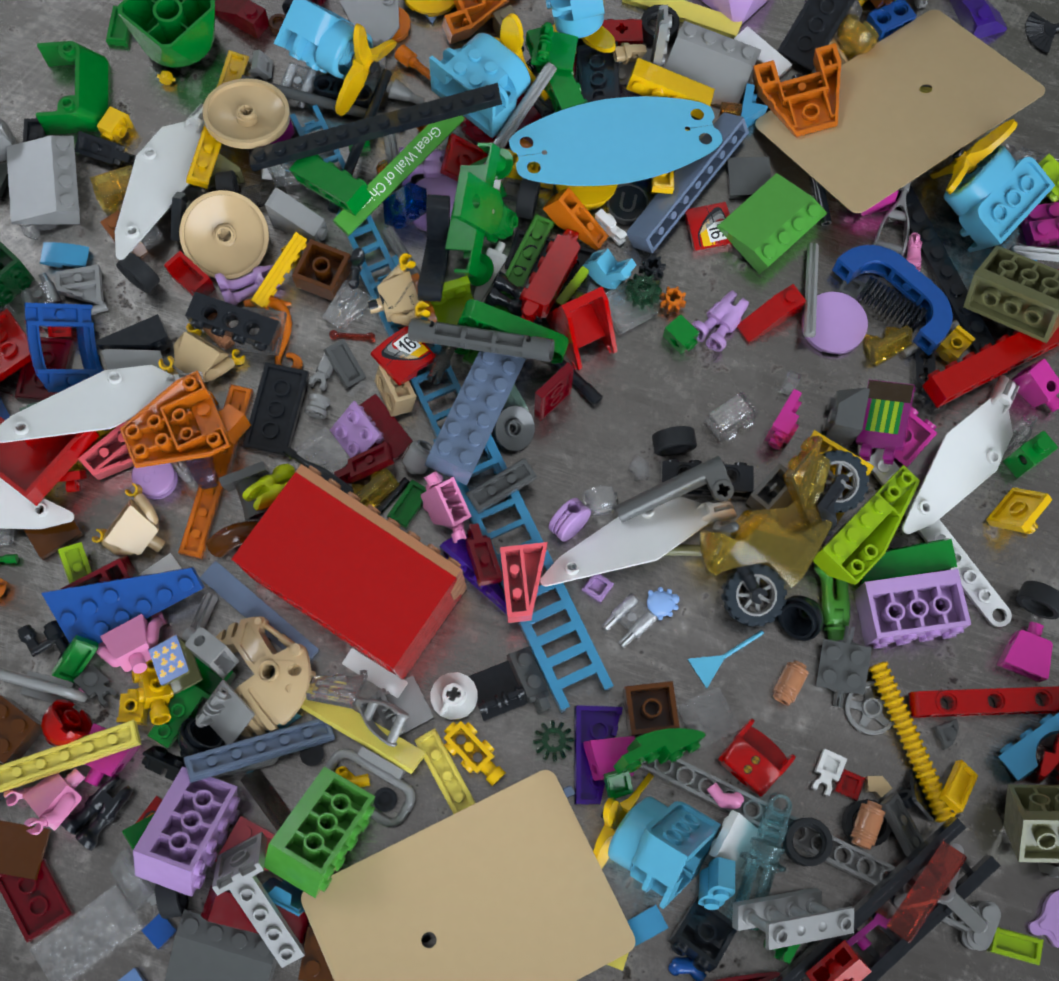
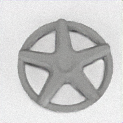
M866 681L864 701L850 700L853 693H848L844 701L848 721L857 731L868 735L882 734L894 725V722H889L882 713L883 704H885L884 700L876 699L873 696L871 685L875 686L874 681ZM850 708L863 712L859 725L852 718ZM872 718H875L884 726L883 729L874 731L865 729Z

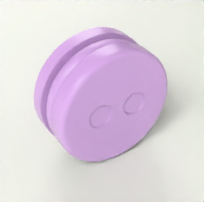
M171 463L140 468L134 467L132 470V482L142 487V493L148 499L159 500L169 496L175 490L178 483V473Z
M572 498L557 510L550 520L548 528L561 541H568L584 527L591 515V510L582 504L578 498Z

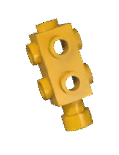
M151 659L146 662L147 669L144 672L137 674L132 670V681L139 685V688L136 689L137 702H143L144 709L151 708L149 712L151 723L162 725L171 719L170 710L167 706L170 699H173L174 692L170 684L166 686L160 685Z
M454 721L444 730L447 735L444 737L446 743L443 746L453 756L457 753L463 759L460 764L469 773L474 771L478 775L482 772L487 777L486 781L492 787L506 774L500 766L497 767L492 762L495 758L492 752L495 749L485 739L481 742L475 736L478 731L469 722L464 724L460 721L456 724ZM459 736H464L466 738L464 744L457 743V738ZM476 753H480L482 755V760L480 762H475L473 760V756Z

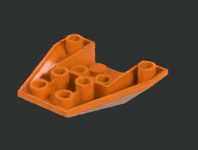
M198 370L176 380L119 428L135 468L210 457L231 447L229 434Z

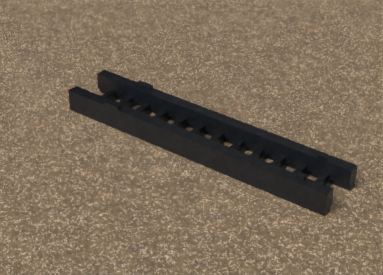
M950 817L853 906L854 933L852 935L858 932L857 928L869 917L873 920L876 911L888 900L895 907L894 894L906 883L913 891L922 890L913 879L922 868L926 867L940 881L941 872L931 860L942 850L947 853L950 843L966 829V826L958 818ZM986 854L972 868L968 866L965 862L966 859L963 857L960 869L965 875L957 881L955 890L964 900L1001 866L993 856ZM947 890V891L943 894V896L948 895V894L950 893V891ZM940 902L927 905L928 909L917 919L908 910H898L910 924L898 937L889 927L884 929L878 925L892 942L879 954L871 945L865 949L873 958L867 965L872 972L861 981H878L953 911L947 905ZM851 934L815 941L773 981H803L802 979L807 976L805 973Z

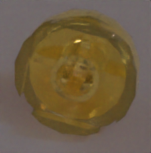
M848 14L838 28L837 40L840 44V50L844 54L857 56L872 50L879 41L877 39L879 35L867 21L861 23L857 20L859 16L854 14Z

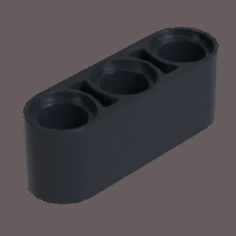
M328 75L317 76L313 83L316 95L337 100L344 80ZM364 84L353 105L368 108L373 95L368 85Z

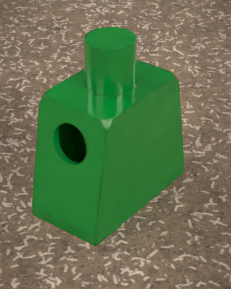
M1042 431L1002 462L1018 479L1055 452L1058 446L1045 431ZM1024 456L1027 463H1022L1019 458Z

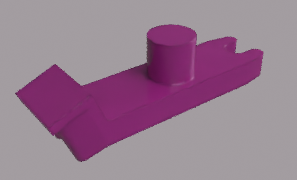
M876 913L871 922L846 942L850 946L857 943L862 951H864L872 944L865 935L877 925L887 929L892 919H887Z

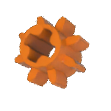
M678 286L671 289L667 287L666 294L660 293L659 299L662 300L660 308L664 307L667 314L670 312L679 314L680 307L685 308L686 301L683 299L686 293H681Z

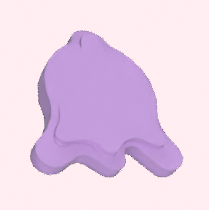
M1059 890L1051 892L1046 897L1042 905L1041 914L1037 919L1029 922L1027 926L1030 934L1035 936L1045 935L1052 946L1059 948Z

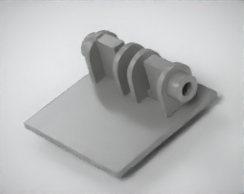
M413 675L404 679L408 684L399 698L391 695L385 688L378 690L376 695L370 697L371 699L392 703L409 714V718H406L399 736L434 718ZM378 704L376 710L385 728L391 731L398 714Z
M222 680L198 712L195 723L200 728L210 725L228 745L236 741L255 716V713L227 682Z

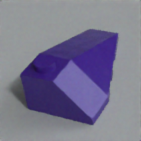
M949 0L961 26L979 39L1004 32L1008 29L1000 12L988 0Z
M451 537L439 546L441 555L446 559L451 557L461 564L460 568L463 571L464 578L507 615L505 595L498 583L478 585L466 548V539H459L457 543H454Z

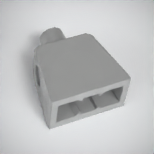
M189 627L184 631L182 638L186 641L185 646L222 679L238 664L239 660L230 649L203 627L197 630Z

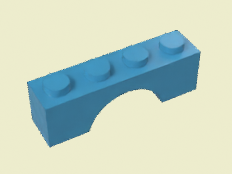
M1059 713L1055 716L1052 714L1047 715L1039 722L1041 724L1040 727L1034 731L1031 728L1026 730L1019 736L1022 740L1015 745L1009 743L1000 750L999 760L1018 783L1039 769L1036 760L1037 748L1045 738L1059 733Z

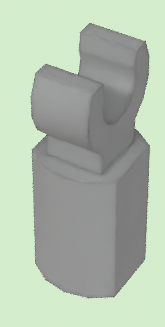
M325 353L316 369V374L309 379L310 387H313L317 381L322 382L319 387L321 391L326 389V379L330 377L334 369Z

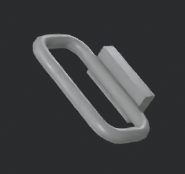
M0 669V680L22 686L20 694L50 703H54L57 699L85 702L88 698L86 693L75 689L76 684L31 671H28L26 676Z
M362 746L358 753L348 748L339 749L334 752L325 766L331 771H334L341 759L347 758L406 794V800L396 817H387L376 809L370 817L389 828L403 824L416 800L413 787L402 779L407 771L365 746Z

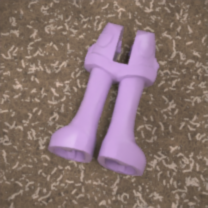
M273 265L255 267L252 273L235 280L226 279L222 273L215 274L224 301L237 306L241 301L253 296ZM252 285L251 287L246 288V289H244V290H242V291L235 292V291H237V290H239V289H241V288H243V287Z

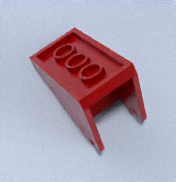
M602 286L561 305L545 317L553 331L563 334L568 338L569 344L565 354L574 370L577 369L579 371L582 369L578 348L601 338L609 353L614 354L618 352L609 301Z

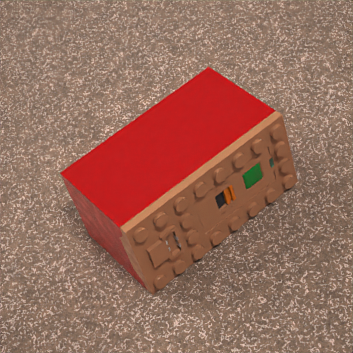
M301 464L231 560L254 581L403 680L467 589L463 571L460 568L461 564L451 557L448 559L440 555L441 551L432 544L424 545L420 542L421 538L414 532L409 530L406 533L401 530V525L394 519L389 517L386 520L381 517V512L370 504L366 507L360 503L361 499L354 493L349 491L346 494L340 490V484L330 478L328 481L321 476L322 473L313 466L307 468Z

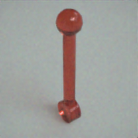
M336 330L329 332V336L333 340L338 337L367 338L369 341H372L375 338L372 332L367 334L338 333Z

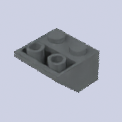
M779 463L749 496L746 504L778 531L782 532L810 498L806 496V491L798 477Z

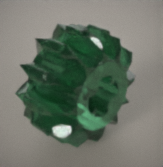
M645 271L641 277L635 273L633 279L629 278L627 280V286L624 290V293L627 294V302L633 301V308L640 305L641 310H643L645 305H647L651 309L654 303L659 302V296L662 294V288L659 287L660 280H654L653 274L647 277Z
M551 720L549 729L545 723L541 724L544 733L539 730L535 731V735L542 739L533 740V744L542 745L536 750V753L540 754L545 751L546 753L543 756L545 761L548 759L549 754H552V761L557 762L558 753L564 760L566 754L563 749L567 752H571L573 749L566 744L574 742L573 737L566 738L571 733V729L568 728L562 731L563 722H560L558 728H555V721ZM554 735V738L555 736L559 738L557 747H554L553 744L552 747L548 745L549 736Z

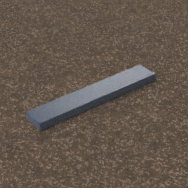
M217 561L200 577L202 581L245 618L265 617L269 621L268 624L281 634H285L297 644L304 645L308 651L310 661L320 651ZM265 629L266 636L282 650L288 648Z
M314 719L184 757V763L190 783L334 741L335 735L330 725L320 719Z

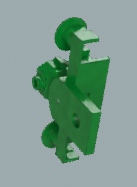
M494 143L477 144L479 148L488 154L485 164L461 165L445 247L447 250L464 252L463 258L469 261L466 270L454 269V273L468 276L470 284L474 286L486 284L494 272L491 258L481 254L484 236L489 242L496 243L499 239H505L513 235L514 228L518 226L517 213L504 204L500 191L493 187L495 180H501L511 172L514 163L513 156L510 151L499 148Z

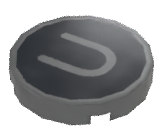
M622 184L617 186L614 195L607 201V211L615 218L616 222L623 225H632L649 205V199L646 192L639 186Z

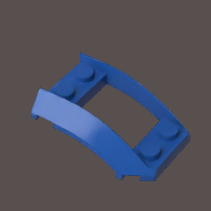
M24 303L26 333L31 360L36 375L49 393H59L104 371L100 365L96 348L94 322H92L91 318L93 305ZM39 327H76L78 347L84 369H47L42 353Z

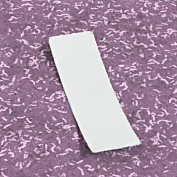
M351 649L342 662L344 666L379 688H385L386 691H389L396 698H399L408 684L404 679H400L397 675L389 672L355 649Z

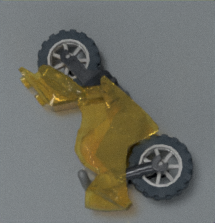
M820 436L808 437L800 447L802 450L799 455L794 456L788 462V470L783 476L793 501L790 506L774 509L745 510L732 523L723 525L721 521L717 520L714 522L713 532H700V551L705 572L715 577L723 571L732 570V573H729L726 577V583L722 585L724 590L721 598L724 601L725 610L729 612L733 619L748 626H764L766 623L773 622L776 616L781 615L783 612L781 609L787 602L785 600V595H787V589L784 588L785 582L788 586L795 587L805 575L816 554L822 549L821 545L826 536L833 534L831 530L837 524L836 513L848 512L850 509L853 510L857 507L858 503H862L865 499L863 496L869 489L867 487L869 475H866L867 468L861 464L860 458L854 457L852 453L842 450L827 451L819 454L823 438ZM837 464L834 475L830 471V466ZM842 466L845 467V469L849 473L841 474ZM849 477L851 478V486L846 484V481H849ZM845 488H846V489H848L849 491H848V493L843 497V496H842V492H843V491L845 490ZM760 578L767 583V585L762 588H760L759 586ZM768 589L770 590L769 599L766 598V597H763V596H767V595H768V593H767V591H766V590H768ZM738 597H742L744 600H746L743 606H741ZM761 600L767 602L762 609H760L759 605L762 603ZM751 602H754L756 612L746 610Z

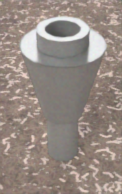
M397 78L394 82L390 81L386 92L389 93L388 98L411 101L415 104H421L425 100L414 94Z

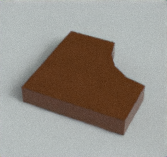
M75 519L72 522L45 529H23L42 560L84 535Z

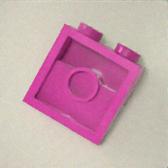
M1059 202L1037 205L1021 222L1027 246L1047 248L1057 245L1059 247Z
M796 389L792 391L764 439L774 449L779 450L783 443L788 444L799 427L796 424L799 418L796 412L802 403L798 400L802 393Z
M911 407L903 451L896 450L894 457L906 468L937 435L935 431L937 427L928 419L922 421L917 417L919 412Z

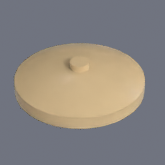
M236 79L221 84L207 96L202 110L204 124L210 135L224 145L240 149L258 148L274 142L285 132L290 121L289 104L285 95L274 85L258 79Z
M219 190L203 194L189 205L181 219L179 236L183 252L186 257L210 277L215 278L217 273H222L226 279L242 277L253 271L261 263L269 245L267 221L258 206L239 193Z

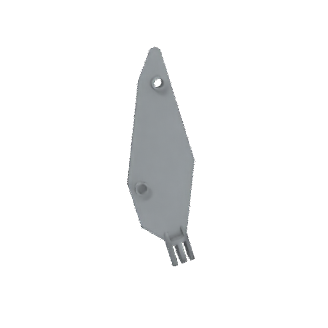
M340 0L350 22L355 25L357 23L361 24L365 28L366 33L372 37L373 48L392 39L400 28L399 0ZM386 56L377 62L378 67L376 71H380L381 68L382 70L386 69Z

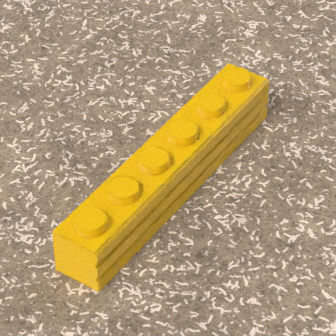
M297 232L294 233L250 300L251 303L260 309L268 306L270 303L268 299L271 295L274 296L278 290L276 289L277 285L283 283L285 280L283 276L285 273L289 274L293 268L291 264L299 259L300 255L298 253L306 248V238Z

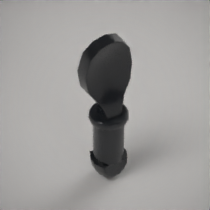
M356 248L351 255V262L353 264L350 268L349 286L351 289L358 288L361 272L360 266L365 262V253L361 248Z

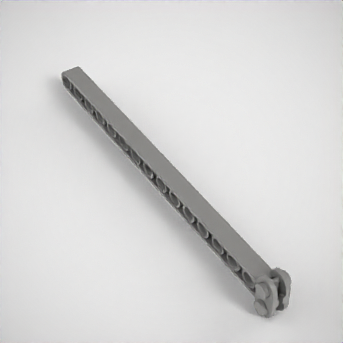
M657 759L649 764L646 761L641 763L640 769L645 772L651 773L655 777L729 814L734 809L719 807L710 794L702 792L701 783L703 781H709L712 785L717 783L724 793H741L744 797V802L740 808L734 811L740 813L758 829L782 840L787 826L799 819L681 759L673 763L668 760L669 769L666 772L658 770L656 765ZM681 770H687L690 773L691 780L689 783L680 781L678 775ZM748 803L754 804L757 808V814L754 817L746 813L745 808ZM771 814L779 818V826L777 828H772L768 823V817ZM811 827L800 828L802 835L798 840L793 838V846L812 856L817 855L819 851L815 849L813 842L816 837L821 838L820 834ZM832 835L833 848L825 862L875 887L883 880L884 872L888 871L890 873L896 868ZM840 848L847 853V859L843 863L836 856ZM862 860H866L869 863L870 869L867 874L862 873L859 868ZM913 877V879L922 889L934 887L916 877ZM907 883L894 894L895 897L906 893ZM987 900L976 901L970 905L987 921L988 928L984 933L974 932L962 919L958 921L954 919L952 913L942 920L961 931L960 937L964 946L968 949L982 951L989 948L1000 922L1001 912L994 902ZM925 905L916 908L925 912L928 909V906Z

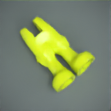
M290 464L278 465L271 475H265L249 486L243 492V499L248 502L256 499L253 504V508L256 511L270 507L295 473V468Z

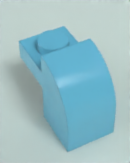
M607 248L594 252L582 266L589 270L590 277L596 283L607 289H616L622 281L631 276V271L635 268L636 263L632 258L617 262Z

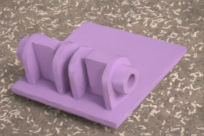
M356 401L351 403L330 429L350 458L369 450L375 442L379 444L384 440L383 433L377 427H374L376 423L374 421L371 422L372 418L366 414L363 406H359Z

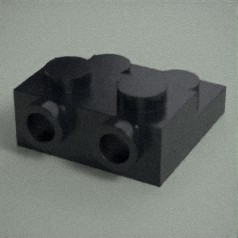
M697 896L668 942L672 944V950L680 956L687 955L692 959V964L697 970L710 973L717 968L737 930L732 928V921L718 910H708L704 906L699 905Z

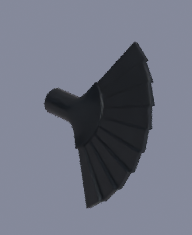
M1032 11L1028 16L1025 27L1028 39L1037 49L1049 53L1055 33L1059 32V23L1053 24Z

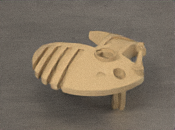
M265 617L242 619L239 626L237 622H234L228 626V630L224 629L216 636L232 653L239 652L254 673L253 676L234 690L255 713V716L241 733L245 737H254L252 733H256L257 736L266 734V730L273 732L279 729L277 725L287 724L301 708L307 696L312 677H316V672L312 671L306 647L295 643L285 634H281L268 624L269 621ZM265 629L288 648L277 652L266 636ZM275 668L274 675L270 677L271 670Z

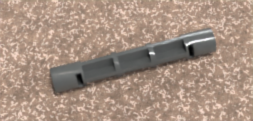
M412 318L408 328V338L410 341L546 362L552 361L555 349L554 339L530 337L529 335L433 322L424 319Z

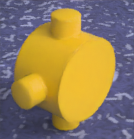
M161 71L160 74H157V78L164 85H171L176 80L169 71Z

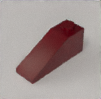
M215 0L216 16L257 39L269 26L266 9L250 0Z
M125 555L61 589L131 578L137 572L128 555Z

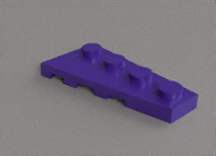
M574 706V804H601L605 781H594L583 742L615 738L623 707Z

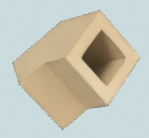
M883 776L865 777V793H873L877 799L882 798L892 789Z

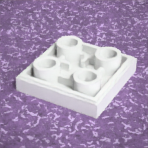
M732 810L729 816L724 819L718 837L713 840L709 855L713 858L721 857L735 861L736 874H738L760 830L740 813Z

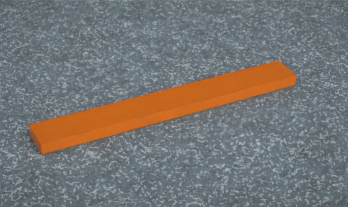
M231 384L224 407L230 404L246 416L253 396V389ZM239 439L234 445L231 444V447L208 457L178 551L180 555L202 560L224 490L219 478L229 474Z

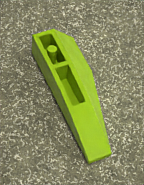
M903 465L827 541L820 552L818 551L811 560L828 576L856 585L886 553L920 480Z

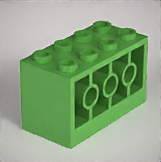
M324 766L270 841L264 868L316 898L320 890L326 891L332 881V874L334 871L338 872L342 867L347 851L351 852L358 841V835L360 832L364 833L371 821L370 817L375 810V807L372 806L375 796Z

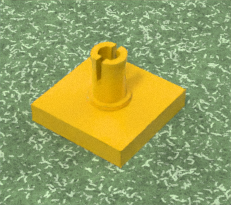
M1012 487L986 520L993 527L1031 534L1036 531L1034 528H1038V524L1035 521L1050 504L1052 498L1048 493Z

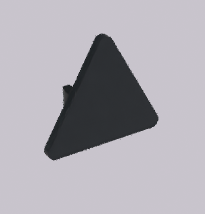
M911 769L909 770L911 790L905 789L898 794L906 809L916 804L930 821H934L935 818L931 813L932 811L928 806L922 788L918 784L919 781L915 777L916 774Z

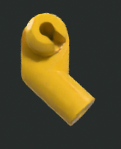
M340 766L335 771V773L360 788L371 785L369 774L355 776L345 766Z

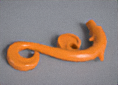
M271 295L268 299L270 303L266 308H263L269 310L268 307L275 309L282 319L283 329L279 336L280 342L275 356V364L281 365L282 355L291 336L292 318L287 306H290L292 303ZM251 299L243 301L246 309L256 306L250 302ZM288 352L285 356L293 360L291 367L302 370L303 362L301 357L295 353Z

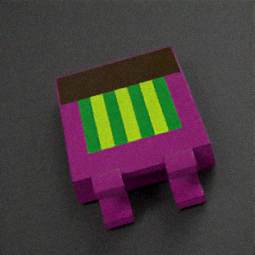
M869 379L867 388L870 391L863 428L856 438V444L862 445L859 456L863 460L870 462L872 448L884 449L883 463L893 465L896 450L903 451L915 385Z

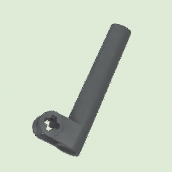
M716 456L614 506L620 521L623 523L704 485H707L712 497L720 502L726 501L733 496L734 487L721 458ZM719 485H721L722 488L727 487L728 491L725 492L726 497H724L722 494H717V491L720 489Z

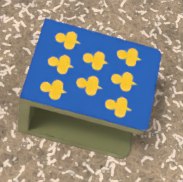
M177 635L148 649L160 685L166 686L170 683L175 694L197 684L203 679L195 656L185 646L186 641Z

